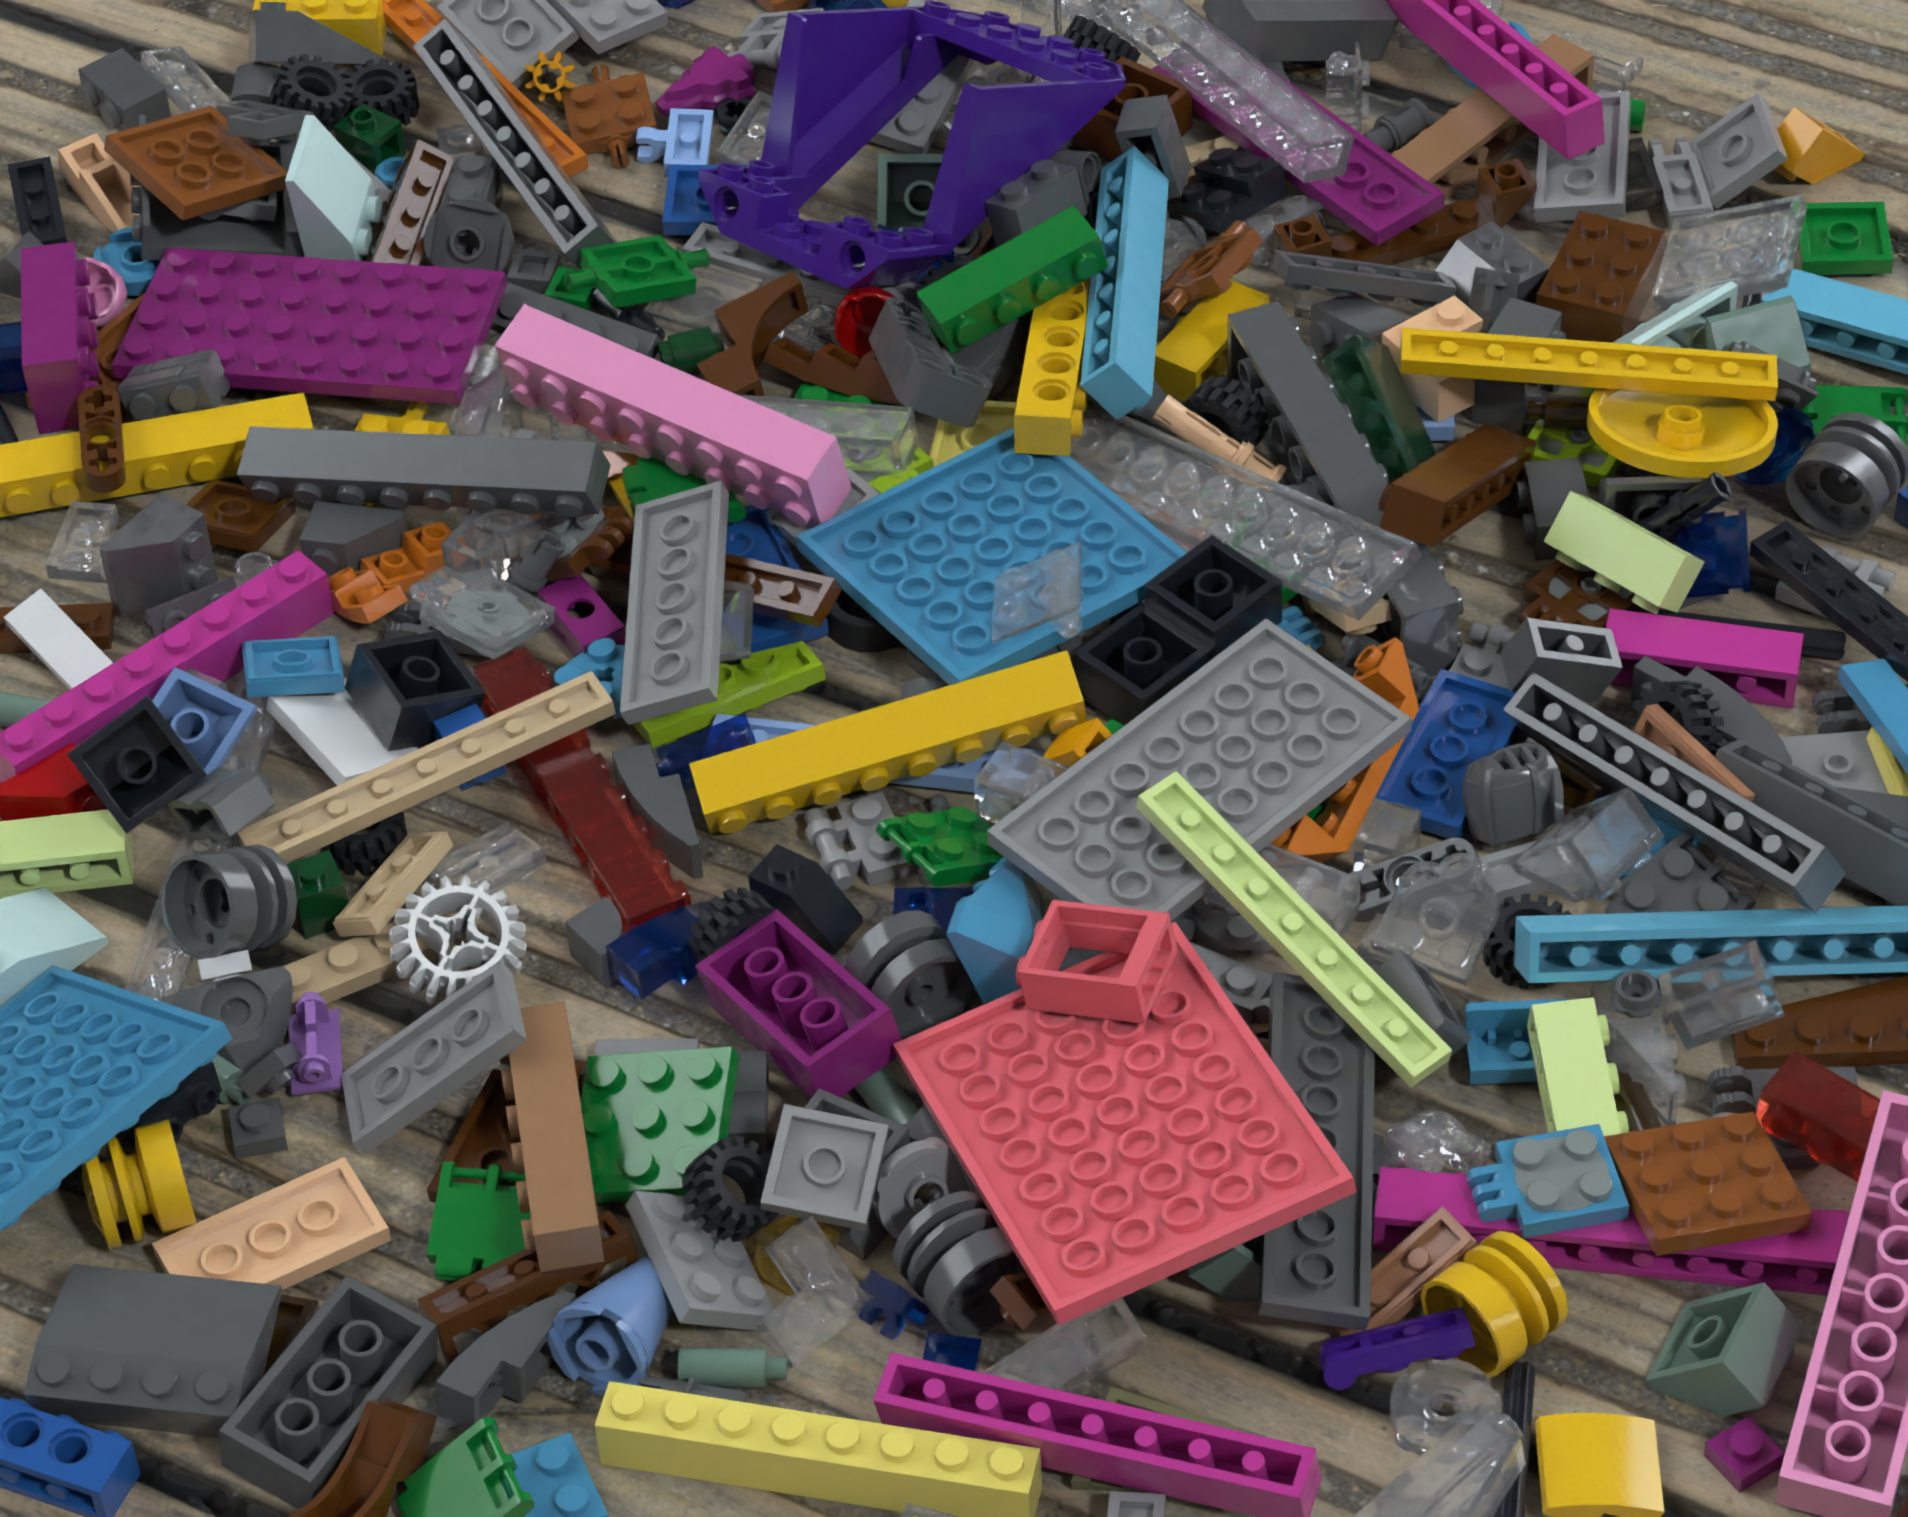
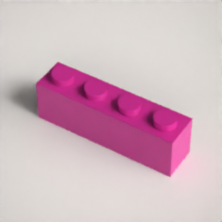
M1609 609L1606 628L1612 629L1623 667L1610 683L1611 685L1632 687L1634 666L1644 656H1647L1685 677L1698 666L1734 689L1749 703L1793 709L1800 670L1803 633Z

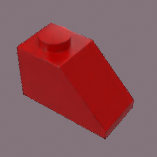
M73 742L0 784V821L107 810V807L68 757L67 753L77 747Z

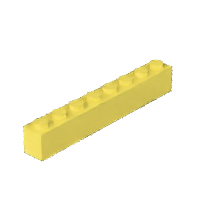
M608 1382L594 1425L600 1463L602 1465L929 1517H1035L1042 1490L1040 1448L618 1382Z

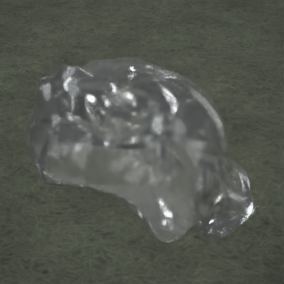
M1438 1110L1422 1111L1402 1123H1392L1385 1135L1387 1141L1385 1149L1386 1161L1392 1168L1405 1164L1415 1170H1426L1437 1174L1447 1163L1458 1171L1468 1172L1473 1168L1485 1166L1492 1155L1491 1146L1488 1142L1484 1141L1482 1137H1476L1475 1134L1468 1133L1458 1120L1447 1112Z

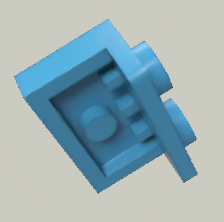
M1568 999L1486 1001L1466 1004L1464 1026L1472 1037L1465 1044L1469 1085L1538 1082L1527 1029L1531 1006L1533 1004L1566 1001Z

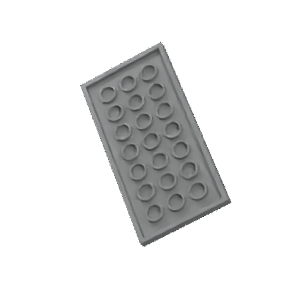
M1264 619L988 829L987 844L1063 901L1165 912L1170 914L1172 921L1214 887L1136 808L1138 795L1177 771L1258 853L1411 732L1412 718L1268 619Z

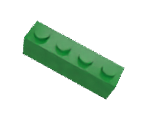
M1073 205L921 289L916 294L927 324L952 355L1108 268V263L1099 235Z

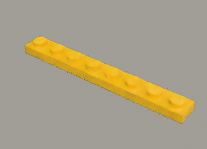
M1402 327L1400 373L1767 401H1775L1778 390L1777 355Z

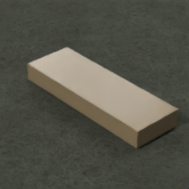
M447 831L409 833L335 918L333 925L339 936L378 935L395 915L398 908L404 905L409 893L413 894L454 846Z

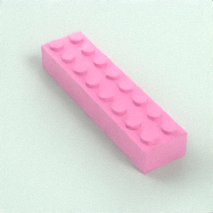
M526 304L522 306L494 345L502 364V370L506 374L511 386L512 395L523 406L530 409L535 407L550 412L557 420L566 425H573L575 423L589 429L593 435L603 441L610 442L614 440L626 445L633 453L642 458L648 459L651 456L661 460L673 471L681 475L691 473L705 479L708 484L722 480L727 490L743 496L751 505L759 509H766L768 507L780 512L789 521L798 526L804 527L809 525L815 527L831 519L852 489L837 437Z
M1883 1090L1784 1455L1775 1504L1823 1517H1890L1908 1449V1096Z

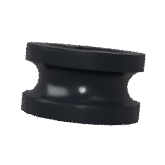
M729 98L719 104L717 108L719 131L724 136L744 138L755 131L757 127L755 105L746 98L740 100Z

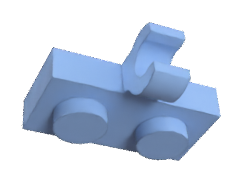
M671 108L668 130H658L652 127L638 128L636 143L648 144L650 146H638L637 161L652 163L657 161L662 155H665L664 177H668L669 165H709L714 125L713 110Z

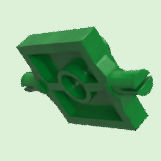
M661 235L580 248L578 264L583 270L566 271L564 273V282L568 290L588 286L596 287L614 308H631L639 303L656 300L671 301L679 296L696 294L697 278L689 269L709 267L710 255L706 248L689 252L678 251L669 246Z

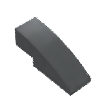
M650 743L612 751L616 786L624 807L637 829L651 846L672 865L693 879L703 877L700 845L680 775L659 777Z
M566 1290L538 1301L506 1318L474 1341L455 1358L436 1380L437 1416L454 1420L451 1422L469 1429L478 1420L488 1416L502 1395L522 1403L554 1360L547 1341L548 1331L553 1327V1319L559 1310L574 1301L576 1294Z

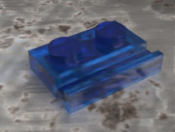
M1746 509L1739 510V515L1725 516V511L1704 513L1701 515V522L1692 528L1684 526L1677 531L1678 547L1705 562L1686 598L1729 594V589L1743 588L1744 593L1751 592Z

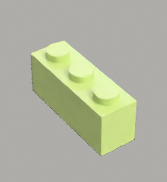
M1572 491L1568 494L1544 540L1545 543L1559 550L1555 556L1557 560L1579 571L1583 565L1596 571L1593 580L1615 592H1619L1623 586L1635 593L1631 600L1633 603L1654 614H1658L1660 608L1678 613L1705 563L1597 501Z
M108 809L0 821V899L41 888H46L51 893L133 884L131 832L125 833Z
M1594 997L1533 1004L1528 1018L1527 1029L1547 1132L1600 1124L1604 1136L1629 1132L1625 1111L1617 1112L1614 1094H1619L1617 1067L1615 1063H1607L1604 1046H1609L1610 1042L1607 1018L1605 1015H1597Z

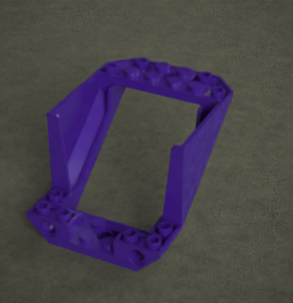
M927 0L924 6L788 12L761 161L750 160L748 166L722 162L718 164V168L699 169L698 180L722 235L845 289L908 283L950 253L988 217L984 203L986 200L998 193L1003 185L1015 181L1028 172L1034 163L1048 160L1124 89L1126 79L1122 67L1119 64L1104 59L1105 53L1092 48L1077 49L1072 47L1073 41L1071 39L1055 35L1046 37L1041 35L1040 27L1025 23H1017L1016 25L1010 23V16L994 11H985L984 14L956 10L951 9L950 5L933 0ZM958 54L985 65H991L999 61L1050 81L992 86L965 84L962 87L923 229L909 227L906 233H896L888 230L874 231L870 227V221L854 216H846L843 222L836 223L806 221L799 218L800 213L797 210Z

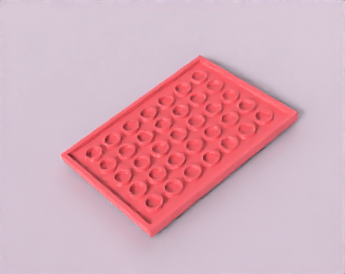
M1176 922L1172 923L1178 951L1145 1024L1027 1009L1021 988L893 1044L899 1063L948 1144L957 1153L962 1167L1010 1243L1014 1253L1058 1326L1357 1193L1352 1174ZM1106 951L1061 972L1119 978L1129 954Z

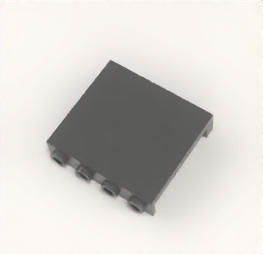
M139 115L138 126L146 124V116ZM297 137L292 140L276 139V142H270L269 145L257 146L272 159H277V163L288 172L297 144ZM130 174V185L138 186L132 187L131 213L139 214L133 215L132 241L141 242V260L161 261L167 247L302 256V244L287 189L277 192V208L274 221H249L242 217L222 214L213 220H206L200 216L181 220Z

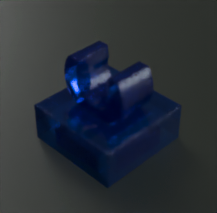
M871 1269L860 1288L875 1298L867 1301L862 1306L859 1312V1319L872 1326L878 1315L886 1312L887 1320L879 1333L891 1340L897 1338L902 1332L904 1318L921 1326L930 1312L921 1299L892 1279Z

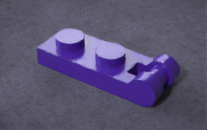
M1459 1307L1330 1339L1320 1346L1318 1358L1327 1385L1336 1390H1344L1355 1382L1358 1375L1378 1370L1381 1373H1395L1407 1368L1411 1362L1431 1357L1436 1360H1447L1459 1356L1464 1349L1476 1346L1464 1307Z

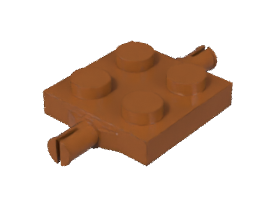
M600 64L601 76L599 75L597 65L591 70L594 84L580 85L573 89L561 91L571 140L587 155L610 152L613 167L621 169L619 157L622 159L623 167H627L630 163L627 148L637 144L638 128L652 127L657 129L644 72L623 75L611 80L609 68L606 65Z
M1236 220L1232 222L1225 233L1217 237L1216 241L1190 252L1161 285L1159 314L1162 313L1167 318H1173L1179 311L1189 308L1203 296L1207 295L1209 299H1214L1226 292L1232 285L1231 277L1252 263L1251 255L1263 242L1255 228L1248 229L1244 222Z

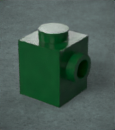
M360 104L334 126L336 140L373 175H375L376 167L384 160L392 157H404L406 155L401 121L365 104Z
M328 850L286 864L295 884L297 896L295 918L305 940L335 930L333 922L349 902L345 883L330 851Z

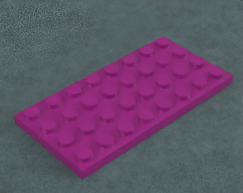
M167 247L113 360L112 369L115 378L125 379L134 366L147 363L155 364L160 360L214 349L218 353L224 368V375L230 387L459 405L507 287L505 272Z

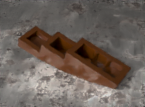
M783 337L769 346L763 359L764 362L789 374L825 388L851 396L864 395L871 400L902 404L895 397L873 350L859 358L830 342L814 353L796 342Z

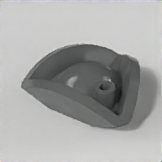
M273 967L179 991L174 994L171 1004L224 1022L232 1040L217 1051V1053L246 1074L269 1053L279 1048L284 1040L292 1010V978L290 972L284 967Z

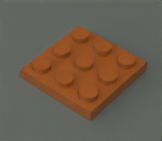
M212 105L109 134L105 138L104 151L181 220L194 218L287 189L285 179L288 172L259 146L244 143V137L227 134V118Z
M1754 1111L1604 1136L1628 1204L1656 1256L1811 1229L1812 1211Z

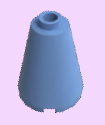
M649 1256L640 1258L564 1306L553 1319V1327L548 1331L547 1341L552 1356L564 1374L574 1382L580 1376L585 1381L594 1385L590 1392L598 1396L605 1395L609 1381L639 1385L640 1378L645 1377L673 1312L672 1305Z

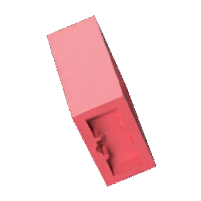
M1052 900L1044 919L1036 923L1032 944L1026 956L1020 957L1016 968V982L1019 987H1022L1027 1009L1145 1024L1178 951L1170 914ZM1069 947L1129 954L1119 978L1059 971Z

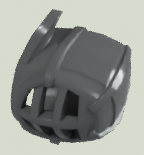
M1522 743L1493 750L1491 754L1483 756L1469 765L1463 779L1462 795L1469 828L1474 840H1480L1489 843L1490 847H1495L1527 835H1542L1549 826L1564 822V793L1560 771L1551 754L1542 745Z

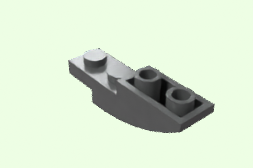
M1644 656L1634 666L1631 701L1644 700L1639 693L1644 688H1652L1651 684L1655 682L1696 681L1702 684L1701 689L1709 688L1714 694L1709 701H1719L1721 709L1714 712L1715 717H1724V726H1716V733L1723 734L1722 742L1712 743L1713 747L1718 750V748L1742 738L1792 764L1790 754L1771 724L1744 697L1720 679L1698 666L1685 677L1647 656ZM1675 707L1671 717L1684 727L1682 715L1679 709Z

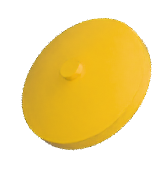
M1596 388L1589 401L1587 427L1591 437L1604 451L1626 464L1666 476L1681 478L1702 477L1703 479L1708 478L1713 472H1718L1723 477L1739 474L1764 462L1774 449L1778 420L1773 408L1766 400Z

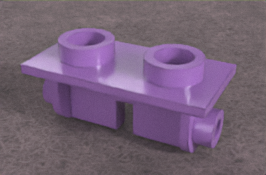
M306 992L296 1004L297 1014H291L289 1021V1043L293 1042L304 1056L291 1069L296 1076L291 1081L292 1095L342 1090L340 1010H328L325 1000L321 998L319 993Z

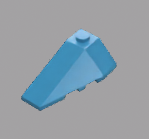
M1005 857L989 871L990 877L987 880L980 881L973 887L974 893L972 895L962 897L957 902L946 933L984 1004L1022 988L1016 982L1017 964L1021 956H1026L1032 944L1036 923L1044 919L1039 891L1033 878Z

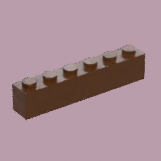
M1485 423L1473 432L1467 433L1465 437L1452 443L1440 453H1436L1429 460L1420 463L1418 467L1410 472L1404 473L1396 481L1387 484L1379 502V511L1383 512L1379 528L1434 547L1515 491L1516 482L1523 481L1524 462L1532 461L1537 441Z

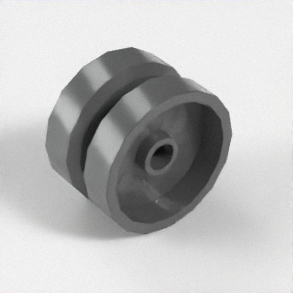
M920 910L900 912L882 920L865 933L851 951L845 965V969L891 1009L902 1040L959 1016L970 1002L975 990V986L946 935L947 932L931 914Z

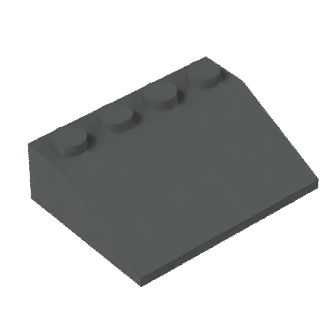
M73 1264L36 1342L23 1395L34 1409L55 1416L59 1414L68 1415L80 1423L220 1438L219 1430L263 1377L283 1289L280 1285Z

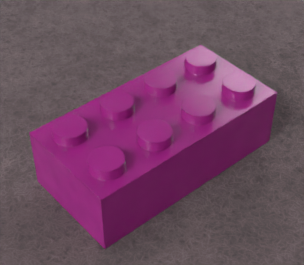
M75 242L21 248L22 369L39 434L79 429L78 396L86 388L98 385L97 381H92L93 378H100L97 353L91 350L99 348L95 321L91 322V320L98 319L95 294L88 293V289L85 287L90 285L88 263L86 258L78 259Z
M779 910L774 911L695 965L711 1007L758 1050H767L768 1059L810 1098L813 1097L819 1088L841 1097L897 1058L893 1044L902 1039L891 1009Z

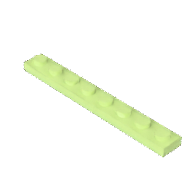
M1177 771L1138 795L1136 808L1410 1088L1449 1061L1452 1049Z

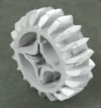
M445 875L441 879V886L438 890L426 881L422 885V897L409 893L406 897L407 909L398 908L395 913L394 921L397 926H393L389 934V940L395 944L390 948V958L393 962H399L397 965V975L400 979L411 978L409 990L412 991V994L425 988L427 989L426 1001L430 1005L437 1000L439 995L448 998L498 961L510 969L513 975H518L521 971L522 962L518 958L526 955L527 944L521 940L525 937V924L516 921L519 916V910L516 905L505 906L506 894L503 890L491 896L488 895L490 884L487 880L480 883L476 889L470 887V878L467 875L461 878L460 886H452L451 880ZM458 913L453 917H441V915ZM478 919L484 921L494 931L499 946L488 942L489 937L477 930ZM466 930V944L462 940L461 946L455 945L449 955L450 940L454 944V939H461ZM417 938L428 942L427 947L439 954L437 966L422 954L416 941ZM471 966L476 968L469 971L457 972L459 969L463 967Z

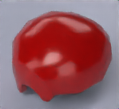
M868 286L852 290L841 300L835 314V338L844 350L859 358L873 350L869 342V336L886 299L889 297L896 298L893 294L877 286Z

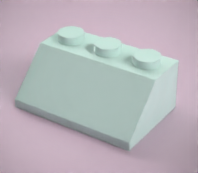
M1729 281L1696 292L1680 303L1673 304L1666 311L1648 322L1638 325L1633 331L1613 343L1703 349L1706 318L1736 310L1738 285L1733 281Z

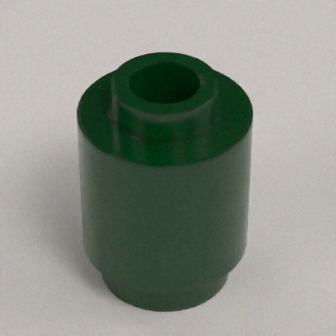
M710 326L668 335L667 341L657 343L662 363L692 376L699 375L696 364L725 350L721 333L712 334Z

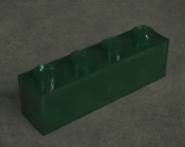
M1355 333L1322 359L1341 403L1347 404L1350 409L1355 429L1358 434L1364 433L1367 437L1371 455L1376 464L1382 463L1385 467L1390 484L1402 477L1404 473L1410 472L1418 467L1420 463H1424L1436 454L1435 448L1388 346Z

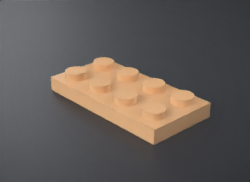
M343 1157L152 1243L155 1257L166 1274L280 1285L284 1290L391 1241V1236L386 1222L350 1164Z

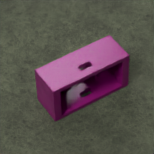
M581 574L575 578L554 582L537 592L541 618L574 657L583 652H588V646L593 641L601 638H610L615 641L616 645H625V626ZM582 605L590 616L578 619L571 617L567 612Z

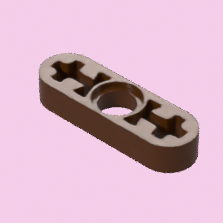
M91 386L83 390L78 396L81 462L84 482L94 492L109 493L122 487L126 481L120 399L118 392L110 386ZM96 407H104V416L96 417ZM108 434L113 436L111 440L103 443L91 441L97 435ZM99 461H108V470L100 471Z

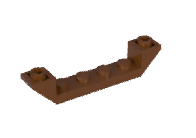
M1519 158L1478 169L1477 197L1445 205L1441 210L1378 246L1355 230L1329 237L1315 215L1274 225L1273 233L1287 252L1394 265L1451 249L1458 238L1491 221L1502 229L1537 190V184Z

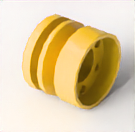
M169 1119L135 1128L136 1153L125 1155L119 1140L114 1136L108 1141L112 1160L100 1163L99 1156L97 1155L94 1159L82 1164L81 1179L93 1223L107 1241L110 1251L123 1247L117 1225L122 1222L129 1221L135 1243L143 1242L144 1240L143 1216L153 1214L163 1235L178 1232L197 1223Z
M1501 1230L1489 1235L1480 1242L1479 1246L1468 1251L1464 1256L1463 1262L1458 1261L1448 1266L1427 1282L1421 1293L1425 1316L1464 1307L1476 1347L1464 1349L1454 1359L1474 1374L1487 1378L1500 1374L1525 1354L1527 1346H1533L1541 1342L1548 1333L1555 1331L1563 1325L1569 1312L1567 1297L1563 1287L1546 1259L1524 1239L1514 1233Z

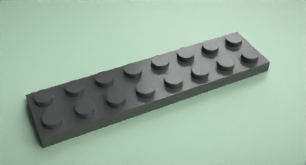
M1274 972L1270 985L1268 1055L1354 1177L1357 1193L1261 1235L1258 1315L1366 1331L1370 1320L1375 1051L1301 976Z

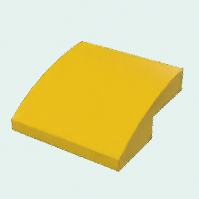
M1563 1413L1538 1417L1535 1421L1543 1515L1553 1517H1601L1603 1513L1619 1517H1661L1663 1515L1664 1503L1655 1420L1608 1413Z

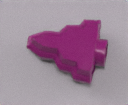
M713 46L694 59V64L691 65L690 69L682 73V79L674 82L655 102L656 109L664 117H670L671 108L713 110L716 113L719 104L729 98L735 100L746 98L753 103L758 97L753 87L755 83L753 69L747 58L741 53L728 57L722 50Z

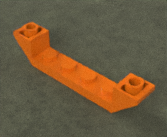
M1395 637L1377 647L1374 644L1368 646L1355 661L1354 666L1357 670L1353 678L1410 716L1413 723L1419 711V706L1403 643ZM1405 737L1330 795V801L1325 811L1315 821L1305 815L1268 844L1260 856L1275 870L1317 866L1347 852Z

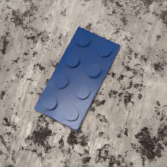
M753 505L745 506L747 514L743 520L727 523V554L801 570L785 537L782 535V531L776 526L773 527L769 524L766 512L770 508L759 509ZM723 605L722 628L738 661H741L744 654L800 641L807 642L829 635L826 618L821 627H816Z
M1440 669L1419 706V711L1411 725V732L1406 735L1367 813L1448 839L1460 838L1468 825L1462 795L1463 779L1472 762L1491 754L1493 750L1512 745L1520 730L1503 709L1516 693L1510 692V689Z

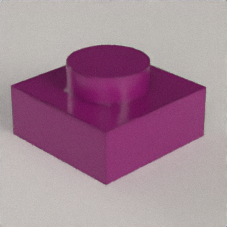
M1749 1416L1705 1442L1704 1456L1739 1493L1781 1468L1785 1454Z

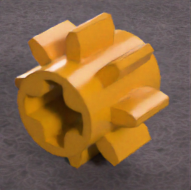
M540 51L538 52V58L541 63L537 67L534 65L525 66L529 72L533 73V81L528 82L525 86L526 88L537 87L541 90L539 94V101L541 102L547 98L548 93L552 92L559 102L563 101L561 89L565 86L576 88V84L568 80V73L573 71L576 66L568 65L565 67L560 63L563 58V52L558 51L554 59L549 61L546 54ZM547 64L552 70L559 69L562 76L556 79L557 87L554 89L550 83L542 84L540 77L545 74L544 66Z

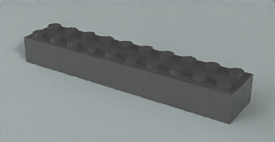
M1279 301L1228 314V384L1233 379L1239 381L1240 390L1244 391L1248 387L1253 392L1249 397L1253 401L1259 398L1263 405L1259 411L1267 412L1268 419L1265 423L1269 424V429L1265 433L1266 436L1262 439V443L1276 466L1282 464L1287 467L1282 476L1287 486L1311 482L1316 492L1321 495L1329 507L1328 509L1331 514L1337 518L1346 531L1347 539L1343 569L1339 576L1349 575L1389 602L1392 620L1377 624V629L1372 631L1377 642L1383 644L1396 637L1403 643L1406 658L1424 666L1425 673L1430 677L1437 676L1440 669L1449 671L1457 657V649L1462 647L1458 618L1459 615L1463 614L1464 607L1460 592L1455 586H1449L1439 557L1437 555L1432 556L1425 544L1379 528L1383 512L1379 511V502L1385 487L1389 484L1386 469L1382 463L1376 464L1371 455L1367 437L1364 433L1358 434L1353 425L1349 407L1345 403L1340 404L1335 395V388L1331 377L1328 374H1322L1318 367L1313 347L1311 345L1306 346L1301 339L1296 319L1288 317Z

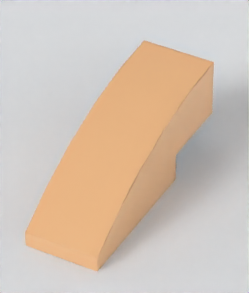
M95 133L58 149L59 170L84 204L114 233L120 229L132 226L133 215H139L131 213L132 187L138 186L130 185V173L104 151L105 144L98 134Z

